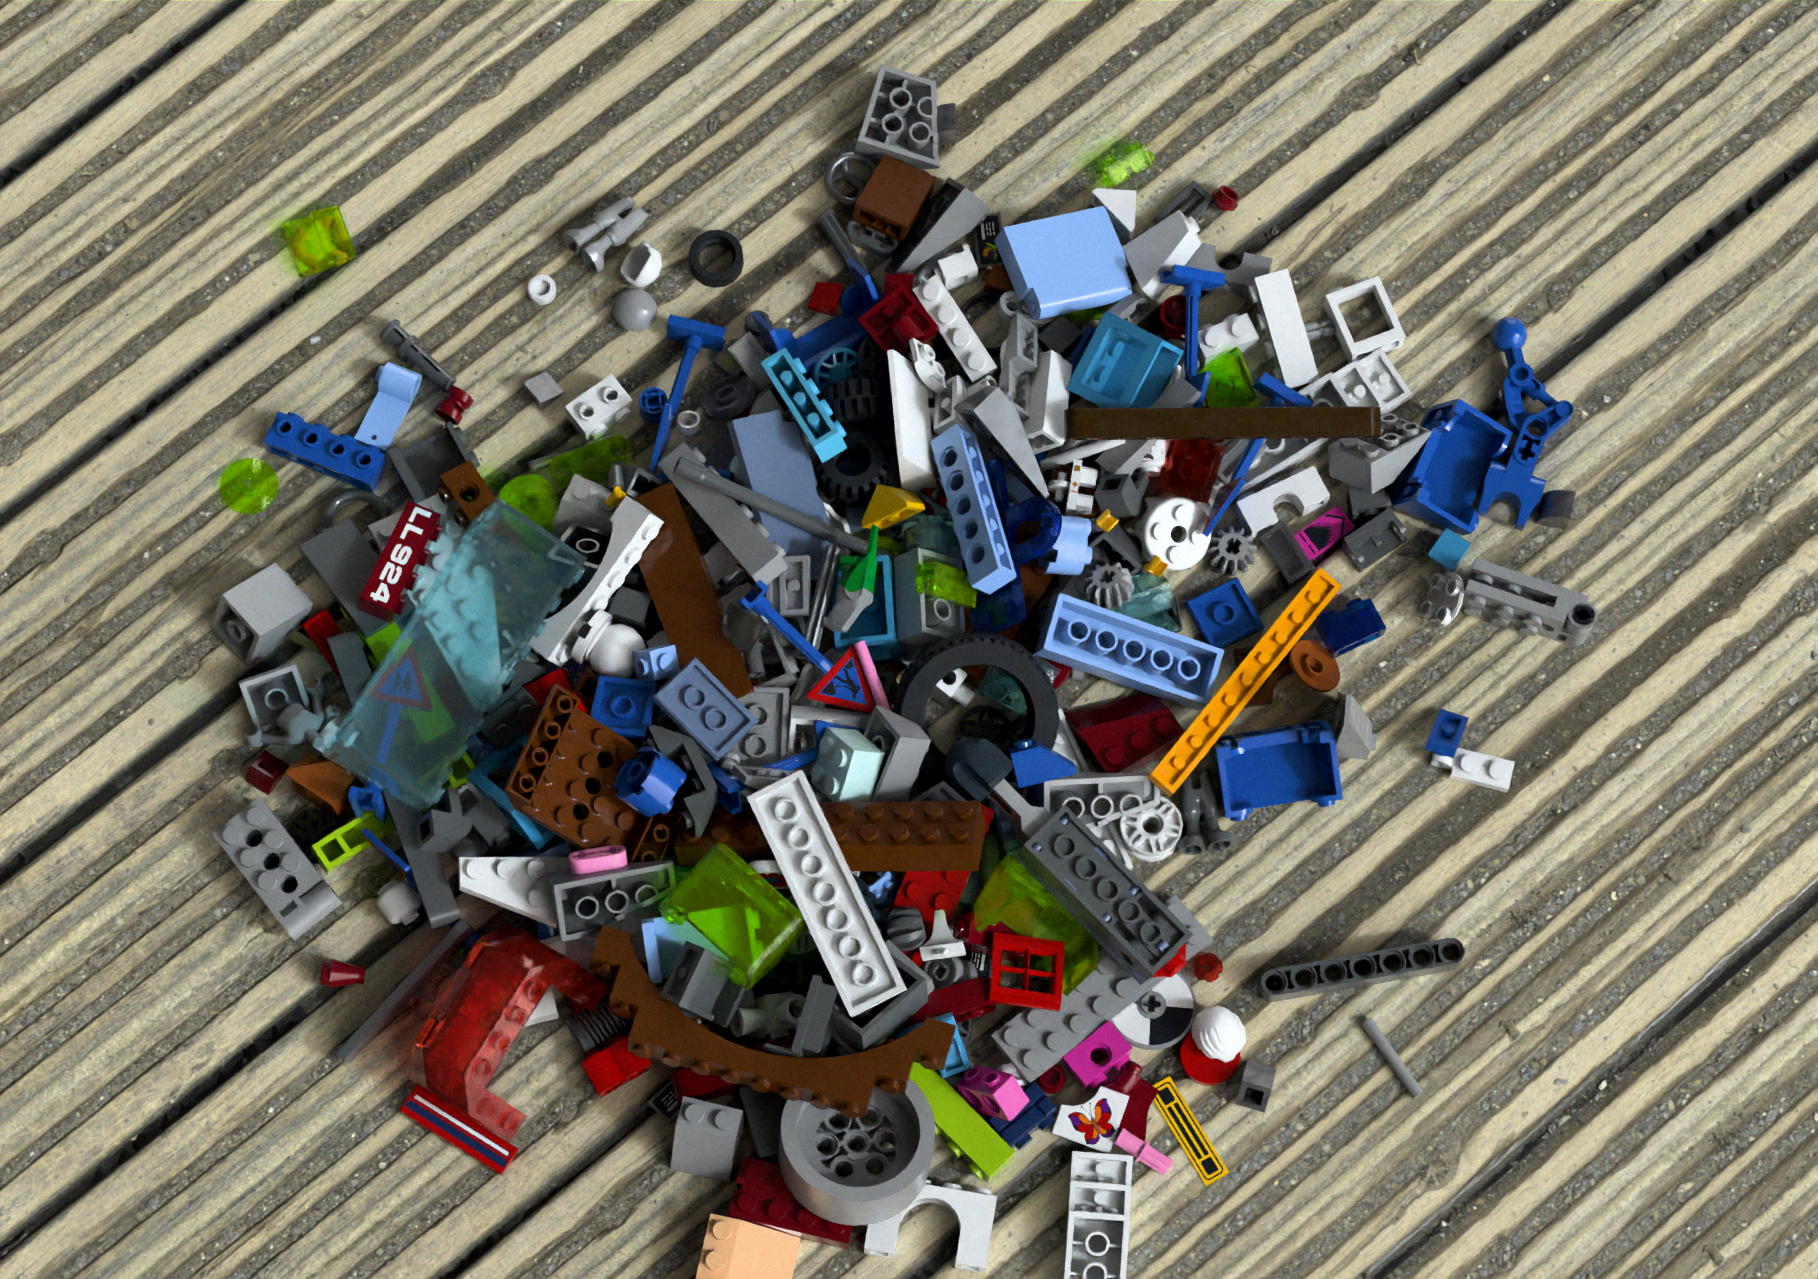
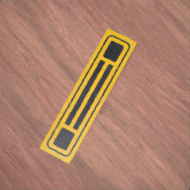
M1169 1076L1153 1085L1159 1090L1153 1100L1205 1186L1228 1174L1229 1171L1171 1077Z

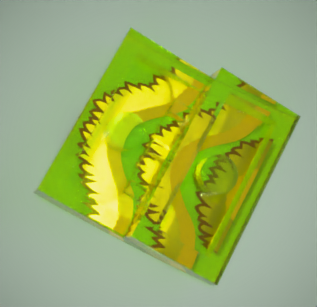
M338 206L311 211L309 217L283 222L280 227L299 278L339 266L355 259L357 256Z

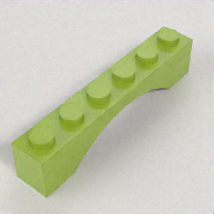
M464 748L412 782L423 813L433 807L432 801L448 787L461 789L462 785H466L467 781L470 782L466 776L476 766ZM368 811L362 815V818L354 819L313 844L310 851L326 875L372 846L361 833L364 828L368 829L379 840L393 833L395 828L389 812L387 813L385 823L378 821L375 812Z

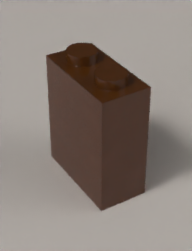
M884 154L855 203L852 220L904 243L933 194L936 177L930 175L927 171L914 168L900 159Z

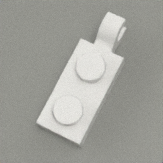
M1462 748L1457 749L1454 758L1433 753L1431 761L1432 766L1450 769V779L1503 792L1509 790L1515 763L1514 761Z

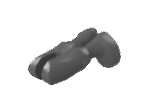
M1208 769L1198 770L1199 789H1192L1194 786L1190 774L1178 788L1179 812L1182 822L1186 824V836L1179 840L1178 848L1179 852L1185 855H1199L1205 852L1204 841L1199 827L1200 816L1205 821L1209 852H1218L1234 844L1232 833L1220 829L1217 819L1220 817L1222 806L1218 803Z

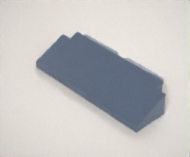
M780 410L727 422L745 487L829 524L823 501L818 497L815 488L817 480L803 432L797 426L796 421L784 423ZM751 506L755 522H760L770 534L766 539L770 543L776 540L785 551L786 555L784 556L809 555L811 557V585L816 584L827 545L836 546V544Z

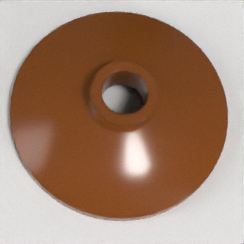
M1300 640L1291 648V667L1304 685L1317 692H1329L1338 685L1340 680L1338 664L1324 646L1312 640Z

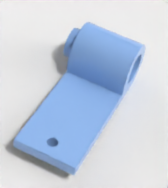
M388 362L385 366L381 365L375 377V381L378 382V393L354 439L366 446L368 444L374 445L384 453H387L419 390L422 375L391 362Z

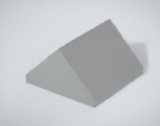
M295 662L238 681L253 724H258L262 732L278 727L277 719L279 715L292 704L299 703L306 710L313 713Z

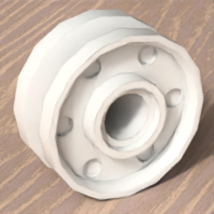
M1160 796L1159 805L1128 817H1121L1119 835L1126 851L1136 859L1146 862L1160 861L1173 854L1181 837L1183 827L1181 814L1172 802ZM1151 823L1156 825L1159 830L1151 834L1147 833L1143 826Z

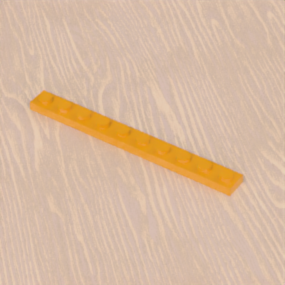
M1320 567L1314 572L1147 778L1169 797L1175 793L1342 587L1336 580Z

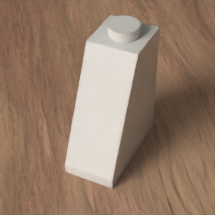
M1180 210L1122 247L1141 289L1153 301L1159 299L1170 285L1160 283V271L1172 272V266L1175 264L1185 266L1202 244L1197 235L1200 228L1191 216L1187 218Z

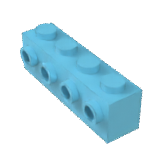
M783 348L760 362L821 462L824 463L847 449L843 437L847 435L838 420L834 423L829 416L833 412L826 400H818L816 395L820 392L812 378L806 380L803 376L807 371L798 357L792 359L787 349Z

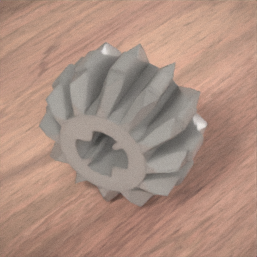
M1231 525L1228 526L1227 534L1222 529H1219L1216 533L1217 537H1211V548H1208L1207 555L1214 557L1211 560L1212 567L1221 565L1219 571L1221 574H1224L1226 569H1230L1231 575L1236 576L1237 568L1245 573L1248 570L1247 564L1253 565L1256 558L1253 554L1257 553V546L1251 544L1254 540L1253 535L1244 537V528H1240L1238 533H1235ZM1231 547L1232 550L1231 554L1227 552V548ZM1233 548L1238 550L1237 554H1233Z
M1107 561L1105 566L1101 567L1096 564L1094 571H1087L1083 589L1089 603L1111 610L1114 606L1121 609L1123 602H1130L1134 584L1128 568H1122L1120 563L1111 566Z

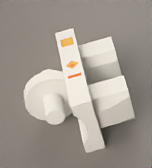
M1074 459L1071 482L1066 481L1067 473L1059 472L1058 480H1051L1048 483V490L1055 493L1056 502H1063L1064 494H1069L1066 516L1091 514L1094 496L1078 494L1079 486L1095 488L1098 470L1082 466L1083 460Z

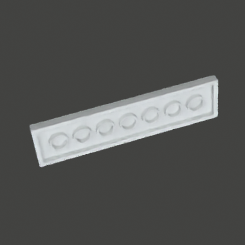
M799 770L748 796L747 799L849 1015L854 1017L906 991L907 988L804 772Z

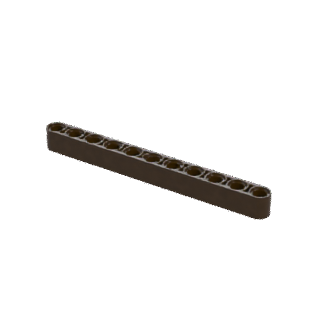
M1380 407L1094 408L1064 410V440L1381 437Z

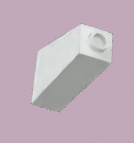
M1053 350L1038 354V369L1030 374V417L1023 421L1022 424L1034 455L1061 446L1065 441L1064 410L1068 409L1070 392L1066 387L1071 379L1072 364Z

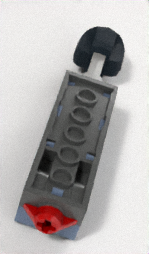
M976 737L964 738L953 744L945 760L946 775L950 784L966 801H982L985 797H988L1013 823L1015 838L1023 845L1013 857L1140 985L1151 977H1173L1186 964V942L1193 936V933L1066 805L1054 816L1043 807L1030 806L1005 780V777L1013 769V762L996 745L986 739Z

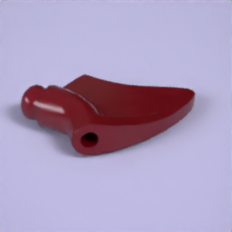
M1129 1061L1125 1069L1122 1068L1113 1081L1101 1083V1086L1130 1096L1118 1130L1121 1131L1122 1128H1125L1128 1132L1145 1142L1148 1111L1159 1090L1138 1076L1142 1072V1066Z

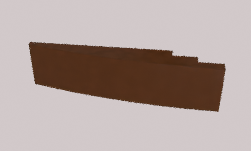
M668 482L633 499L664 521L657 536L650 541L643 551L638 564L670 645H675L680 670L696 657L736 699L754 692L755 690L701 546L695 539L688 517L682 510L674 486Z

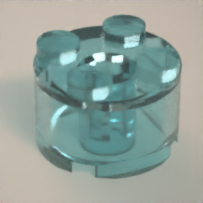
M920 512L909 517V520L902 526V554L915 548H921L961 559V547L958 537L953 530L954 523L951 513H943L939 516H926V514Z

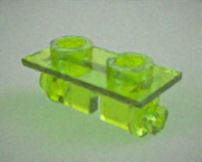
M1136 141L1124 148L1125 154L1116 158L1115 155H1112L1101 161L1100 165L1102 167L1094 172L1095 174H1104L1105 177L1102 178L1104 186L1106 188H1115L1131 178L1126 170L1128 166L1134 175L1152 166V162L1156 160L1155 156L1151 151L1147 152L1145 149L1151 145L1150 142L1140 144L1139 141Z

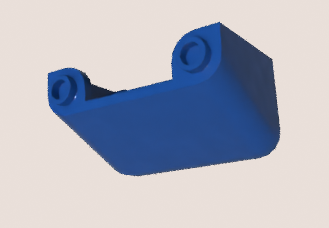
M1458 398L1436 404L1425 414L1420 426L1431 430V435L1401 471L1390 498L1391 505L1402 512L1444 529L1448 528L1459 535H1468L1476 529L1479 523L1478 512L1471 508L1489 462L1506 455L1510 448L1509 441L1513 432Z
M1310 721L1223 735L1210 748L1223 815L1225 818H1230V821L1247 819V814L1252 813L1254 808L1304 800L1317 802L1319 807L1334 805L1335 800L1343 799L1334 729L1325 721Z

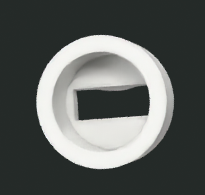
M691 410L681 412L677 416L679 432L683 435L691 436L696 434L700 428V416ZM686 421H692L691 426H686Z

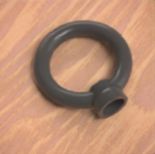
M349 489L338 493L329 500L322 512L321 527L314 530L315 535H318L332 527L336 510L349 501L358 500L370 504L376 509L380 520L391 514L385 502L376 494L363 489ZM373 539L368 541V544L374 551L378 549Z

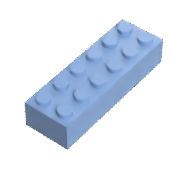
M1058 593L1049 600L1034 655L1199 711L1211 699L1224 650Z

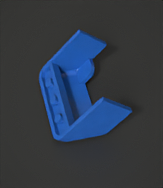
M851 257L846 262L855 284L846 288L840 296L839 302L843 313L795 340L792 333L786 328L779 327L774 329L757 311L751 313L770 355L786 348L792 359L796 357L800 359L807 371L803 374L806 380L810 378L813 380L812 371L814 370L816 359H819L830 348L845 347L858 354L861 343L869 336L857 319L880 302L870 275ZM869 346L866 349L865 357L870 355ZM841 352L836 353L837 362H840ZM847 353V361L852 358H855L851 354ZM830 356L824 362L830 364ZM858 363L851 366L850 369L858 367ZM821 365L819 372L827 373L828 368ZM819 377L820 385L825 380V378Z

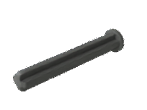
M830 209L820 214L814 220L815 225H820L849 272L850 269L846 260L851 257L870 275L880 301L884 299V293L835 219L834 210Z
M827 545L804 633V638L817 650L819 649L824 629L823 617H827L838 573V564L843 553L840 547L834 545ZM801 651L799 655H795V659L812 663Z

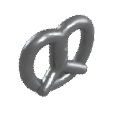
M857 152L842 153L830 162L825 171L824 184L826 189L840 204L855 206L856 201L870 178L863 180L850 171V161H858L866 165L871 171V176L877 168V164L864 154ZM842 164L841 171L834 174L837 167ZM843 179L858 189V193L853 198L846 197L836 189L834 183Z

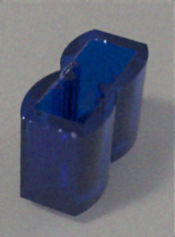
M1361 598L1354 599L1345 606L1347 609L1337 613L1335 610H1331L1320 616L1321 621L1318 622L1316 630L1332 659L1374 641L1385 634L1387 628L1371 598L1363 601Z

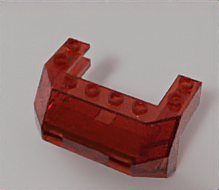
M504 924L477 940L412 1043L408 1079L428 1093L449 1103L491 1132L511 1142L527 1116L487 1090L486 1086L549 986L571 1002L582 1005L591 1012L608 986L556 950L527 933Z

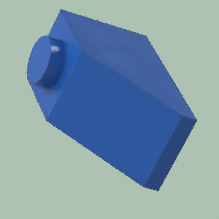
M1023 739L1014 742V747L1008 748L1010 759L1013 762L1015 780L1019 788L1077 774L1073 761L1038 741L1032 742L1031 739Z

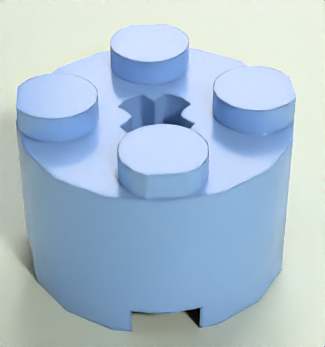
M1045 515L1040 525L1046 527L1043 539H1038L1037 542L1038 565L1043 567L1042 573L1073 576L1082 574L1084 564H1090L1092 559V548L1087 546L1088 536L1091 532L1090 519L1079 516Z

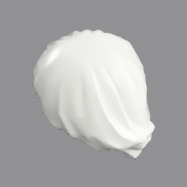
M1219 1005L1206 1007L1194 1018L1191 1029L1192 1037L1198 1049H1201L1211 1059L1216 1058L1227 1063L1235 1058L1236 1054L1242 1050L1246 1043V1032L1241 1020L1236 1014Z

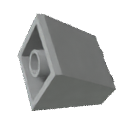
M275 562L223 593L210 627L244 665L249 668L285 639L292 629L296 630L308 619L313 603L304 591H301L292 581L290 575Z
M683 1096L675 1125L670 1169L730 1183L745 1125L743 1110Z

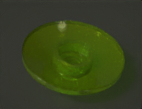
M254 458L241 459L231 464L223 473L220 481V493L225 504L233 511L241 514H256L267 509L274 502L279 489L278 478L272 467L266 462ZM251 479L253 483L251 486L246 487L243 485L244 480Z

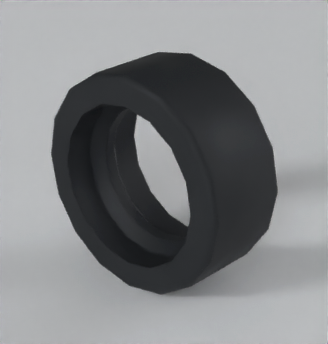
M709 230L698 235L691 244L689 251L690 269L695 279L703 285L713 288L725 287L733 283L740 276L744 265L743 250L738 239L729 232ZM717 244L726 246L733 254V263L729 269L719 273H712L702 268L699 257L704 248Z

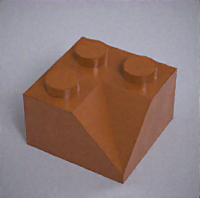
M309 753L285 772L292 790L320 809L332 813L339 822L350 809L351 804L348 794L351 786L358 787V780L353 777L354 771L346 765L340 763L337 766L322 755L316 758Z

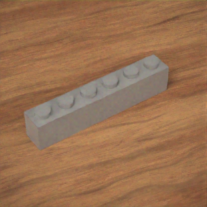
M683 442L658 462L657 465L755 582L761 580L768 585L789 567L782 558L786 555L785 551L776 540L770 543L766 539L770 534L760 522L754 525L750 520L754 515L744 503L738 506L735 502L736 499L673 473L679 457H682L719 475L712 465L708 469L704 466L703 463L707 460L696 447L691 450Z

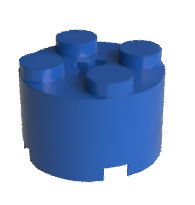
M645 746L636 751L639 756L634 761L628 758L621 767L614 783V788L618 790V793L615 795L645 817L654 816L659 812L664 815L672 808L674 803L673 797L678 788L684 783L686 773L677 764L651 746Z

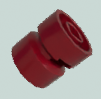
M1173 295L1167 298L1161 306L1157 326L1158 333L1165 341L1177 339L1185 342L1186 299L1183 298V295Z

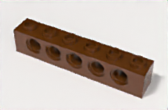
M468 460L440 475L437 488L439 498L444 504H449L453 510L452 514L456 523L460 527L464 526L469 534L468 539L475 550H480L489 572L495 573L499 578L503 593L507 597L511 596L516 603L515 608L520 618L527 620L530 626L533 627L540 617L547 619L560 612L564 603L563 596L472 462ZM467 495L472 497L473 500L464 501L460 497ZM483 518L489 523L479 524L476 520ZM501 542L505 546L502 548H497L493 546L491 543ZM516 565L521 570L512 571L507 566ZM531 588L536 591V594H527L523 589Z

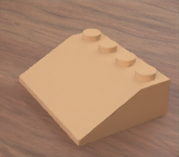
M710 1213L695 1279H792L801 1238L740 1219Z

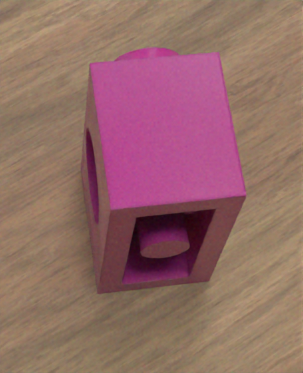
M1109 1020L1062 1058L1061 1064L1083 1091H1086L1089 1087L1096 1089L1108 1079L1106 1074L1113 1068L1119 1071L1131 1060L1129 1055H1131L1133 1048ZM1095 1052H1101L1105 1054L1107 1061L1104 1064L1098 1065L1091 1060L1090 1056Z

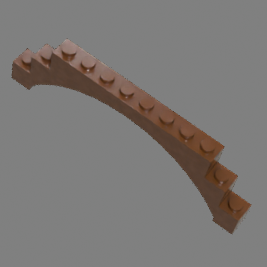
M602 925L591 956V970L603 977H616L610 995L609 1010L614 1011L620 1017H635L628 1037V1051L637 1057L644 1059L651 1057L662 1060L664 1064L671 1067L683 1066L690 1068L699 1075L706 1076L711 1074L718 1076L731 1084H746L759 1092L770 1091L781 1094L783 1098L790 1101L802 1100L809 1102L818 1109L830 1108L837 1110L850 1118H865L875 1086L890 1094H905L914 1062L920 1063L922 1067L930 1070L945 1069L956 1025L926 1017L924 1025L904 1037L867 1051L837 1057L800 1058L779 1056L755 1051L730 1042L706 1030L684 1015L670 1001L660 997L661 991L651 981L631 945L632 933Z

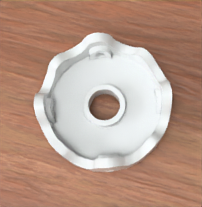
M1169 496L1168 498L1152 502L1144 516L1135 525V533L1142 543L1143 556L1151 561L1154 555L1159 556L1161 561L1169 564L1166 568L1168 570H1183L1198 563L1206 554L1211 542V533L1208 537L1202 534L1208 519L1206 512L1194 501L1177 496ZM1175 526H1180L1183 532L1182 537L1179 541L1174 542L1171 538V531Z

